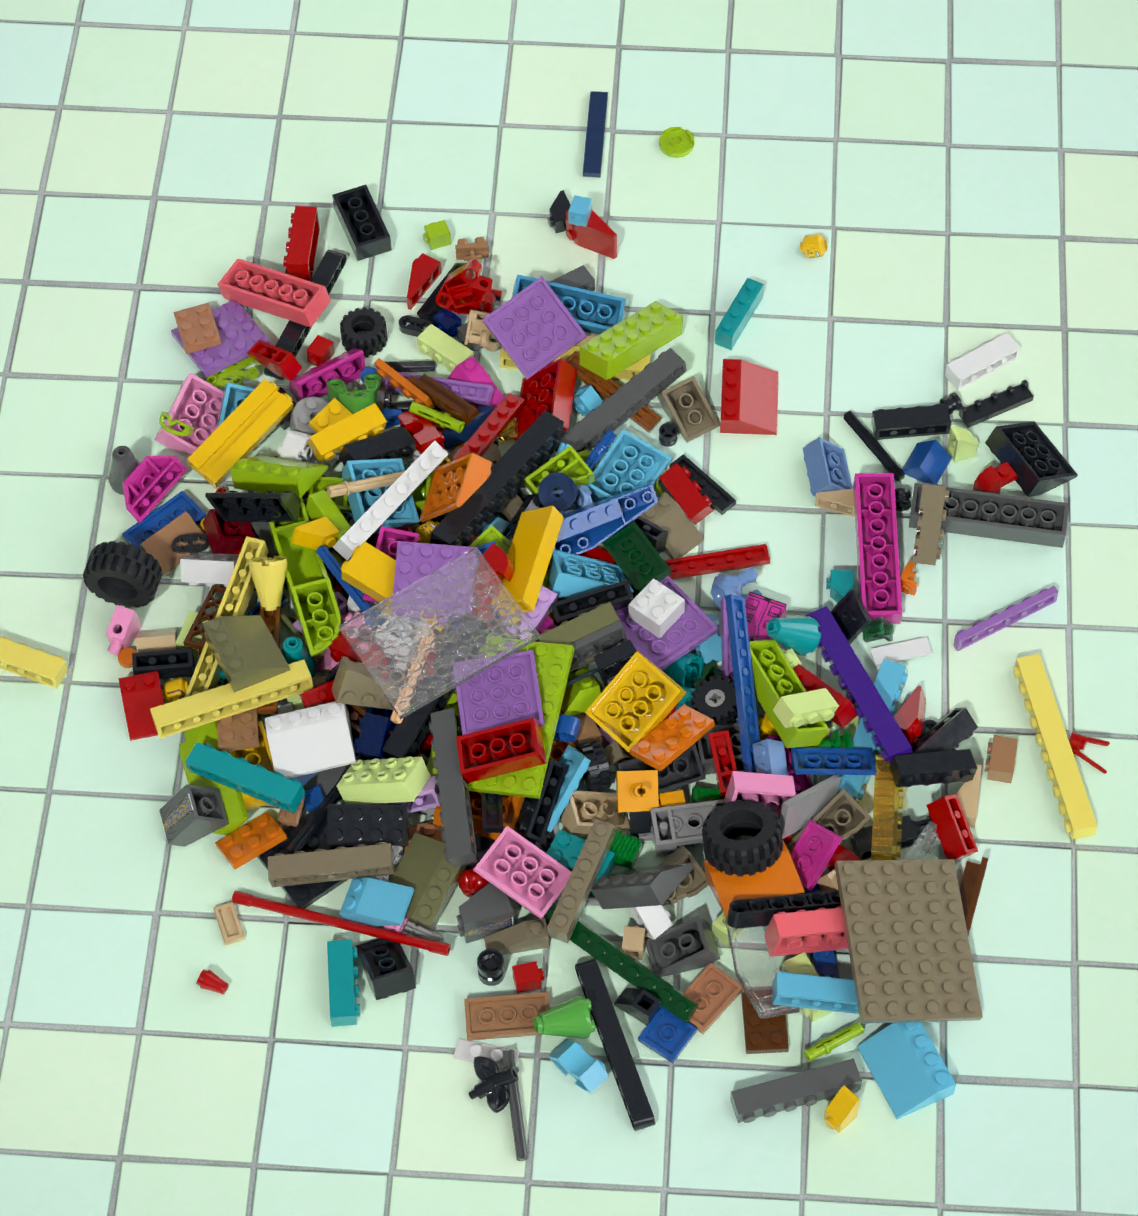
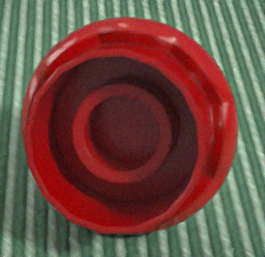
M477 864L471 866L469 870L463 871L458 879L459 888L469 898L490 883L473 871Z

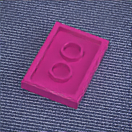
M809 820L790 853L802 886L811 892L842 840V837L812 820Z

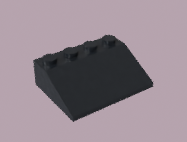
M1035 421L996 426L985 442L1001 464L1008 462L1018 476L1015 481L1028 497L1042 495L1078 476Z
M232 490L229 492L205 494L207 500L224 522H298L301 500L292 491H285L284 493H276L274 491L258 493L256 491L238 492Z

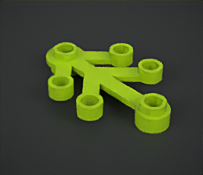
M249 356L238 364L225 368V371L221 374L217 372L205 378L204 381L218 389L225 387L227 383L243 386L242 378L255 380L259 377V372L256 367H251L247 371L242 369L252 363L256 365L261 364ZM228 377H233L232 380H225Z

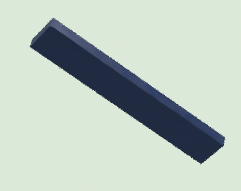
M590 91L583 177L601 178L608 92Z

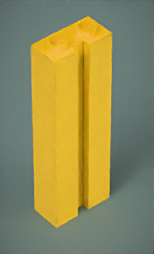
M264 379L187 459L188 465L215 489L231 474L230 468L239 459L247 458L293 410L292 398L286 393L280 394L277 391L279 388L274 382H268Z
M554 506L521 513L507 555L514 566L513 577L510 582L504 578L502 579L500 586L495 591L491 604L501 617L515 615L516 611L526 613L535 609L564 519Z
M364 541L361 546H357L354 549L351 559L343 563L341 567L342 580L392 610L396 560ZM417 619L432 626V633L440 640L449 630L452 622H454Z

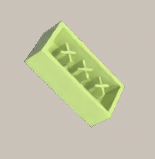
M410 756L406 758L356 760V763L351 764L350 768L342 776V779L337 784V788L345 804L414 802L431 775L422 757Z

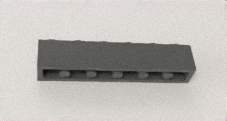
M852 1058L731 1091L730 1101L737 1122L750 1123L762 1116L772 1117L777 1112L784 1110L790 1112L799 1106H812L818 1101L825 1099L827 1101L833 1100L844 1085L855 1094L861 1090L862 1080L855 1060Z

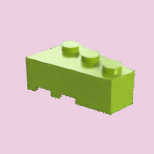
M571 445L524 479L529 491L537 496L540 482L551 473H563L571 478L575 485H587L595 482L594 473Z

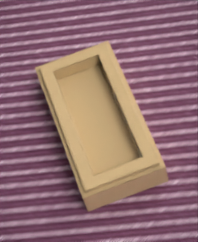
M233 901L213 907L225 946L245 940Z

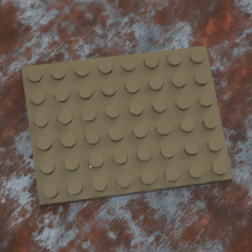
M954 859L836 861L834 865L860 1023L981 1020L983 1018Z

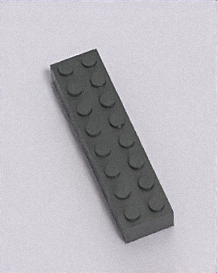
M914 483L909 528H917L923 484ZM946 487V490L950 491L948 502H944L943 509L947 510L946 520L941 521V529H944V532L1063 548L1069 503Z

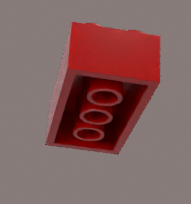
M534 717L456 737L460 772L468 783L547 764L541 726Z

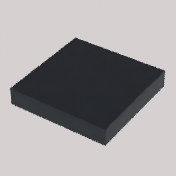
M850 590L830 611L849 644L872 621L856 590Z

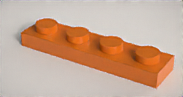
M378 358L374 362L377 368L376 373L382 379L387 378L388 382L395 389H401L402 394L409 399L411 397L417 403L429 408L434 407L429 396L383 360Z

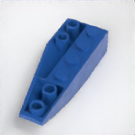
M653 484L639 487L563 514L564 519L554 549L578 555L595 548L658 503Z

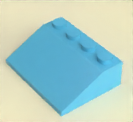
M622 430L609 451L593 471L595 482L586 485L592 492L590 495L592 501L595 503L649 484L654 486L659 476H661L672 460V457L629 432Z
M402 458L353 460L346 462L342 478L343 481L352 482L405 471ZM390 486L351 493L348 496L355 523ZM412 494L381 526L394 529L409 524L411 526L419 524L420 521ZM381 526L373 534L379 533Z
M553 550L549 562V589L558 594L557 598H571L624 580L628 581L633 593L630 581L618 565Z
M921 1022L892 1023L857 1046L896 1119L954 1094L956 1083Z

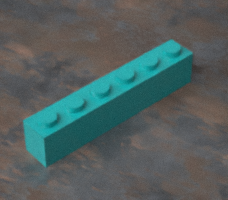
M196 742L185 761L187 768L192 773L293 814L306 794L300 781L293 778L291 780L287 779L276 771L274 773L267 771L265 767L259 764L256 766L252 765L244 758H235L227 751L222 750L220 752L206 743L203 745Z

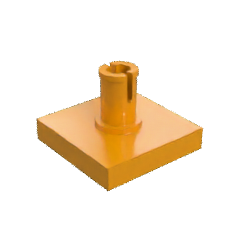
M658 770L616 771L617 812L650 811V809L659 808Z

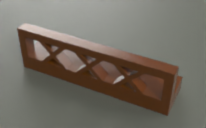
M425 373L420 379L413 375L408 378L409 382L430 397L433 404L455 419L464 421L466 426L478 415L479 411L477 408Z
M212 585L183 642L184 646L199 649V656L206 642L205 635L203 634L204 630L203 628L200 629L199 623L215 619L222 598L215 600L213 596L215 592L224 594L226 591L225 587ZM215 606L217 610L207 614L206 610ZM198 635L202 637L200 643L191 641L192 637Z
M982 857L981 864L966 861L959 888L968 937L987 868L988 858Z

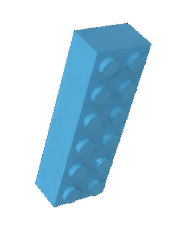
M517 274L511 298L537 279ZM546 281L583 331L598 333L599 335L622 321L625 298Z

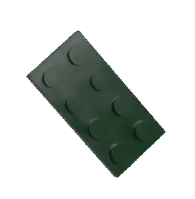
M634 521L602 542L605 549L638 593L653 578L659 582L672 573L669 566Z

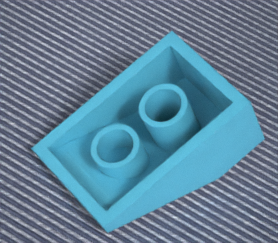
M233 383L225 385L218 427L250 395L254 388Z
M369 877L352 878L339 914L344 919L371 926H401L414 889Z

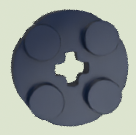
M563 473L547 475L540 482L538 488L540 503L544 507L554 506L559 512L567 510L574 503L577 496V488L574 481ZM554 487H558L559 490L563 491L559 498H556V495H552Z

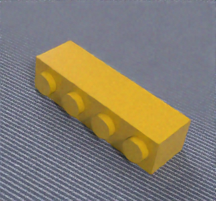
M374 403L310 436L308 445L319 462L329 461L336 456L335 454L341 452L344 445L368 438L373 434H381L385 430L387 421Z

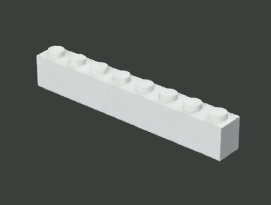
M434 441L339 539L333 548L348 560L352 556L354 549L368 540L449 453Z

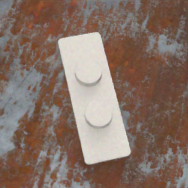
M927 637L876 647L870 650L876 666L881 665L883 659L897 662L932 654Z
M458 1039L453 1057L469 1062H474V1057H487L497 1063L498 1068L504 1069L502 1051L510 1049ZM514 1050L515 1064L517 1065L520 1053Z

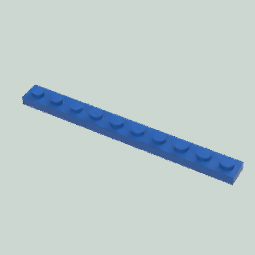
M730 594L725 596L742 762L744 772L756 773L752 744L760 742L745 598Z

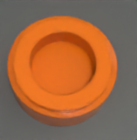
M124 648L119 652L118 662L123 668L133 667L132 653H137L134 649Z

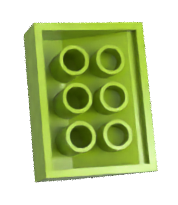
M256 456L239 459L230 468L234 489L261 493L266 491H274L276 493L292 491L296 493L298 498H301L328 469V465Z

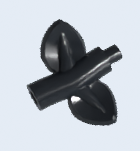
M481 1056L474 1057V1070L481 1082L474 1086V1090L469 1092V1096L472 1100L477 1097L480 1099L487 1097L489 1108L493 1112L499 1113L507 1106L510 1098L505 1086L519 1080L517 1072L513 1067L499 1072L497 1063L492 1059Z

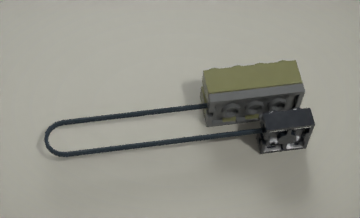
M610 602L601 604L596 609L582 613L577 618L565 621L558 627L546 630L538 636L539 642L573 645L575 649L569 673L593 662L596 663L597 668L567 681L566 687L597 672L605 687H607L637 652L631 640H627L624 627Z

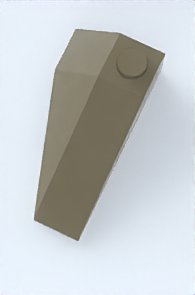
M842 789L812 821L839 835L843 840L857 833L872 817L849 792ZM805 827L786 845L790 852H792Z
M683 845L667 856L658 866L693 863L695 867L662 906L677 903V900L685 897L695 896L709 885L704 871Z

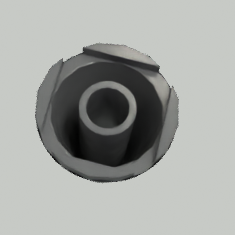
M118 446L113 450L109 471V484L114 492L124 495L122 482L140 463L127 446Z

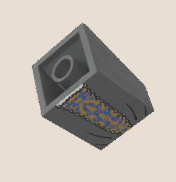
M186 784L159 810L168 845L185 847L229 824L220 790L216 788Z
M491 883L460 905L459 915L456 916L460 937L464 936L466 943L484 939L488 935L514 926L513 911L508 895Z

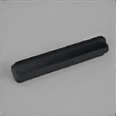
M385 361L386 364L397 372L435 371L434 361Z

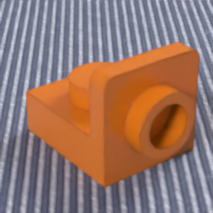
M908 561L900 575L901 591L915 596L918 583L914 581L917 572H914L916 564Z

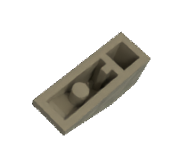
M542 918L524 921L484 937L486 949L498 950L502 955L549 948L546 920Z

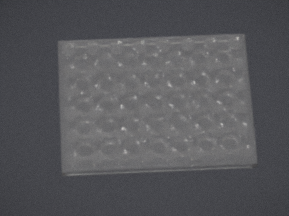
M477 547L338 626L400 719L540 638L538 631Z

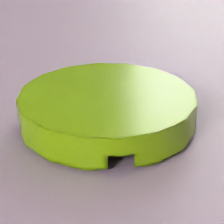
M670 127L662 132L659 138V147L669 157H684L693 150L694 137L687 129Z

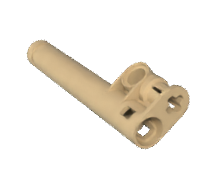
M470 310L464 345L468 343L479 344L480 347H484L490 352H495L500 348L501 345L498 342L493 343L489 340L495 338L482 322V319L490 313ZM584 331L587 337L575 346L580 347L598 336V333Z

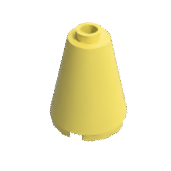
M267 556L249 559L248 565L261 607H265L266 611L277 610L282 600L288 564L287 557L274 556V558H267Z

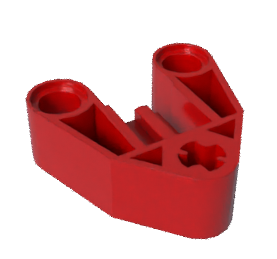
M470 260L451 272L436 296L437 304L458 314H469L470 310L491 313L496 303L495 295L491 292L473 294V288L470 286L471 283L478 280L483 269L482 264L477 260Z

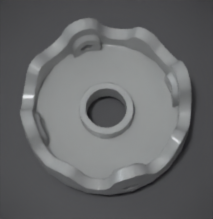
M319 397L301 399L291 412L290 430L310 435L316 434L308 426L311 421L310 416H316L329 402Z

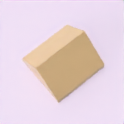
M176 628L141 631L136 634L137 653L177 650Z

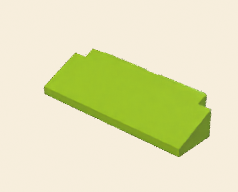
M217 721L184 732L186 741L179 744L180 757L189 785L220 790L229 824L215 831L214 834L229 835L249 818L241 792L192 773L185 764L196 742L203 745L205 743L209 744L219 751Z

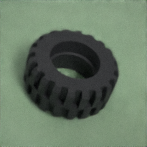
M115 541L102 542L91 550L83 572L84 583L91 593H95V596L104 599L105 602H111L116 606L121 605L126 608H139L152 602L162 577L161 566L157 559L154 560V556L146 553V550L142 548H137L135 545H128L125 542L116 543Z
M736 800L733 803L730 801L726 802L724 806L721 807L719 805L714 809V812L711 811L703 822L702 837L705 857L711 866L720 872L725 871L727 875L732 876L736 874L738 877H743L746 874L752 876L756 872H764L766 867L770 868L774 865L781 855L783 849L781 822L778 815L770 807H765L761 802L754 803L753 800ZM741 835L754 836L753 838L747 840L731 839Z

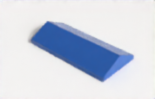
M791 748V766L794 774L876 775L877 773L872 748Z

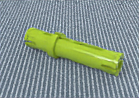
M416 401L412 402L409 409L411 413L438 423L442 428L447 427L458 433L462 432L465 425L464 421L455 419L448 413L443 414Z
M857 1021L826 1039L818 1040L817 1044L804 1049L803 1054L808 1062H812L824 1054H830L831 1050L864 1034V1029L860 1022Z

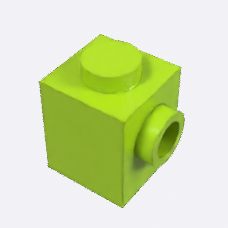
M445 220L424 225L425 233L422 234L424 243L429 245L430 250L451 245V233Z

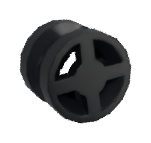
M954 392L949 394V397H943L939 401L940 405L948 404L950 415L955 410L959 411V407L963 406L960 397Z
M665 423L660 426L659 442L661 445L671 447L677 443L678 430L674 424Z
M906 488L895 489L896 511H907L911 508V501L909 500L911 498L910 490Z

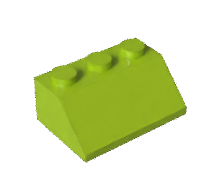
M584 666L572 673H569L567 681H570L586 672H589L590 670L587 666ZM593 675L565 688L561 705L563 715L572 716L586 712L601 694L599 684Z

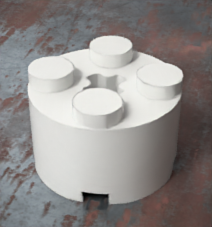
M288 430L283 444L281 443L278 447V454L281 455L282 459L315 463L316 456L308 445L309 438L312 435Z

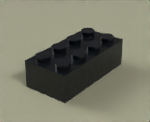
M366 184L332 195L334 210L357 261L392 251L390 235Z
M695 743L662 771L658 770V794L706 779ZM637 758L613 764L615 771L657 770Z

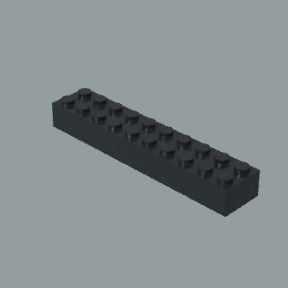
M545 410L491 467L489 478L461 507L450 511L431 532L430 544L466 547L471 545L473 539L482 534L484 527L493 522L495 515L505 509L507 502L516 497L518 490L526 486L524 479L539 469L543 463H547L554 451L557 452L564 433V421Z

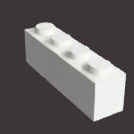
M1008 332L998 335L992 341L981 344L977 349L966 352L962 357L951 360L946 365L945 376L959 391L1018 359L1021 347Z

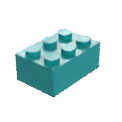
M559 829L546 854L572 872L586 840ZM608 851L596 881L602 876L610 875L615 866L614 852Z

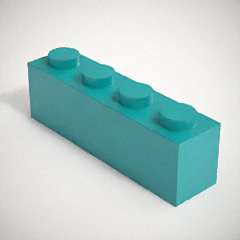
M750 278L745 280L715 330L716 345L732 351L763 299L764 284Z
M352 939L327 941L331 1026L357 1025V1017H361L360 1004H356V998L360 997L359 985H355V979L359 978L358 966H354V960L358 959L357 947H353Z

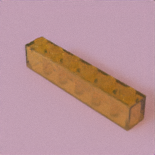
M876 755L875 767L877 773L874 783L871 860H896V858L901 856V846H897V842H901L902 829H897V827L902 825V813H898V809H902L903 797L899 796V792L903 793V787L895 786L889 769L890 764L888 761L884 762L881 755Z

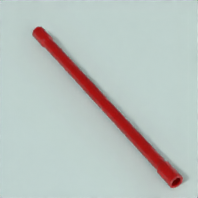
M236 890L232 896V901L236 904L248 907L253 906L428 950L429 952L448 956L450 953L451 944L427 940L256 897L252 894Z

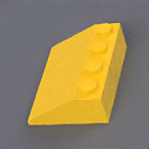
M637 651L585 713L630 753V748L660 725L687 692Z

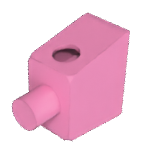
M119 605L116 606L106 632L110 642L107 652L118 656L121 648H131L137 632L142 627V623L135 610Z

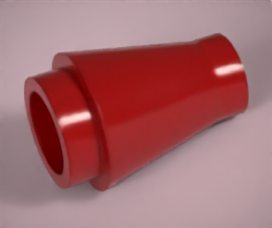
M203 969L196 982L201 989L217 992L222 995L226 993L229 987V983L225 982L210 969L208 971Z

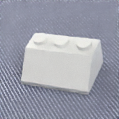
M198 552L181 558V582H188V585L191 586L206 583V586L212 587V585L218 586V584H224V587H227L239 554Z

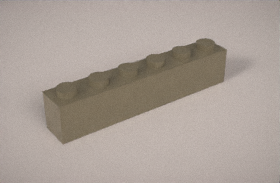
M595 819L548 924L549 937L565 943L569 942L616 836L615 825Z
M379 842L376 845L370 846L360 844L351 848L337 847L333 850L317 849L314 852L297 851L294 854L288 855L278 853L268 857V880L272 888L395 874L394 851L391 843L387 844L385 842Z

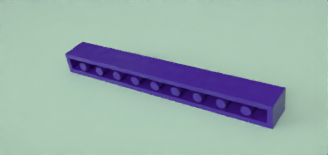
M825 606L805 615L814 618L819 623L818 632H821V638L817 649L821 648V655L824 661L830 663L829 668L832 675L839 678L837 681L841 690H846L847 699L855 705L854 709L857 717L863 719V726L866 732H871L872 742L876 748L879 747L881 749L880 755L883 761H888L891 764L894 755L913 754L910 743L828 607Z

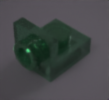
M884 617L872 619L869 625L862 631L863 641L866 643L880 639H886L888 642L893 641V624Z

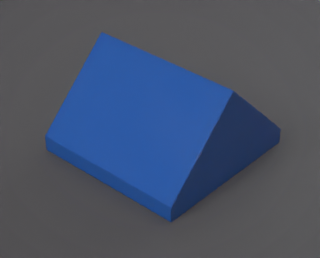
M936 439L920 442L914 447L902 470L905 475L921 482L938 484L952 457Z

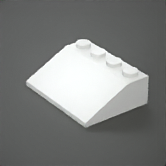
M335 701L265 718L274 771L281 773L287 779L356 763L350 717L345 704L336 703Z

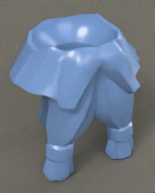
M748 567L737 575L718 574V576H715L710 593L713 597V602L719 609H721L720 601L730 594L743 597L746 601L748 594H742V587L748 583L756 582L758 574L756 570ZM758 589L753 591V593L762 595Z

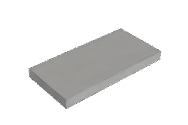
M833 775L783 802L779 819L781 822L782 839L804 828L809 820H812L838 794L841 777Z

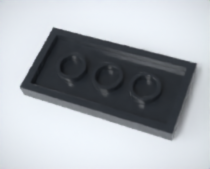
M328 804V846H357L360 844L370 846L376 845L379 842L391 843V846H408L409 805Z

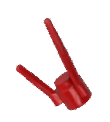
M1072 732L1069 743L1073 754L1106 774L1107 771L1082 754L1080 750H1085L1087 742L1102 746H1108L1110 742Z

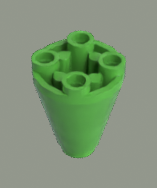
M577 996L539 1013L538 1016L533 1018L535 1032L542 1035L589 1038L590 1033L595 1032L593 1019L590 1020L591 1002L589 998L584 999L583 996Z

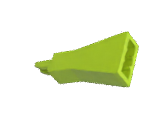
M325 490L308 496L306 511L309 521L311 522L326 516L340 531L337 538L338 542L351 526Z

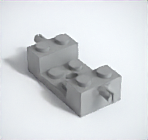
M724 799L650 809L651 832L639 833V840L641 842L652 840L656 856L670 855L677 849V846L703 843V822L711 811L714 812L716 807L719 805L721 807L724 806ZM691 820H697L700 824L697 827H692L688 823ZM736 836V837H734V838H731V839H732V840H738V836Z

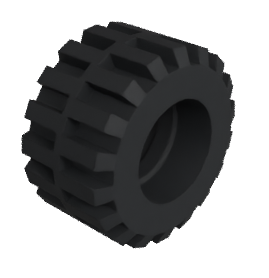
M367 307L362 309L355 308V311H349L348 315H344L343 320L340 322L341 341L346 351L354 348L360 349L364 352L366 358L369 355H377L376 352H381L382 347L386 346L388 339L386 321L379 311L374 312L373 308L367 309ZM360 331H370L367 334H358Z

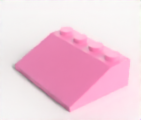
M190 373L183 381L167 413L172 416V421L177 419L193 427V433L189 436H177L167 432L160 426L154 440L171 450L192 455L218 427L223 391ZM168 418L163 420L169 428L182 432L185 428L179 424L169 426Z
M508 826L473 870L540 919L544 917L562 894L572 873Z

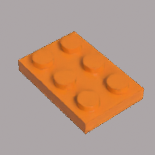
M266 812L218 840L215 844L235 870L286 840L287 836L271 815Z

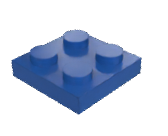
M662 1006L640 1034L638 1041L669 1062L674 1063L697 1033V1028L690 1023H685Z

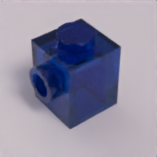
M443 308L432 317L435 327L452 338L458 335L457 328L462 326L461 318L455 313Z

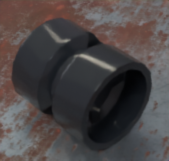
M495 949L482 951L477 958L480 981L487 986L500 984L505 977L503 955Z

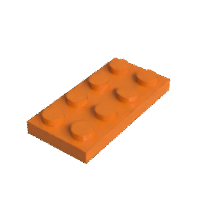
M684 704L630 748V754L655 769L662 771L715 726V722L713 719Z

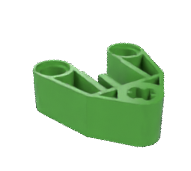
M378 374L366 375L364 377L365 389L358 390L357 387H353L354 391L348 392L343 380H330L327 382L328 400L331 402L336 398L354 414L374 403L376 404L377 390L381 387V377Z

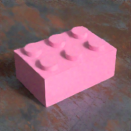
M733 771L724 802L730 801L733 803L736 800H753L754 803L761 802L765 807H770L780 819L783 802L796 795L793 776Z

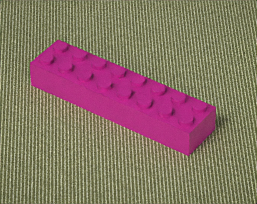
M855 473L853 491L859 598L872 620L869 624H900L902 601L894 473Z

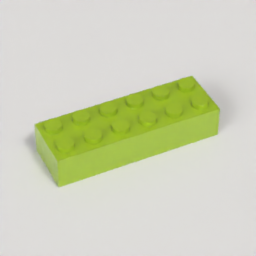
M654 301L581 345L579 365L608 380L682 335L683 315Z
M776 640L749 641L755 695L781 740L784 742L786 748L818 746L829 730L824 721L785 728L773 712L775 705L782 696L806 692Z

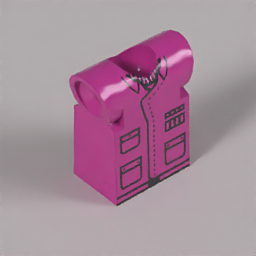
M749 592L745 601L749 641L774 640L767 635L766 626L772 618L786 617L787 604Z

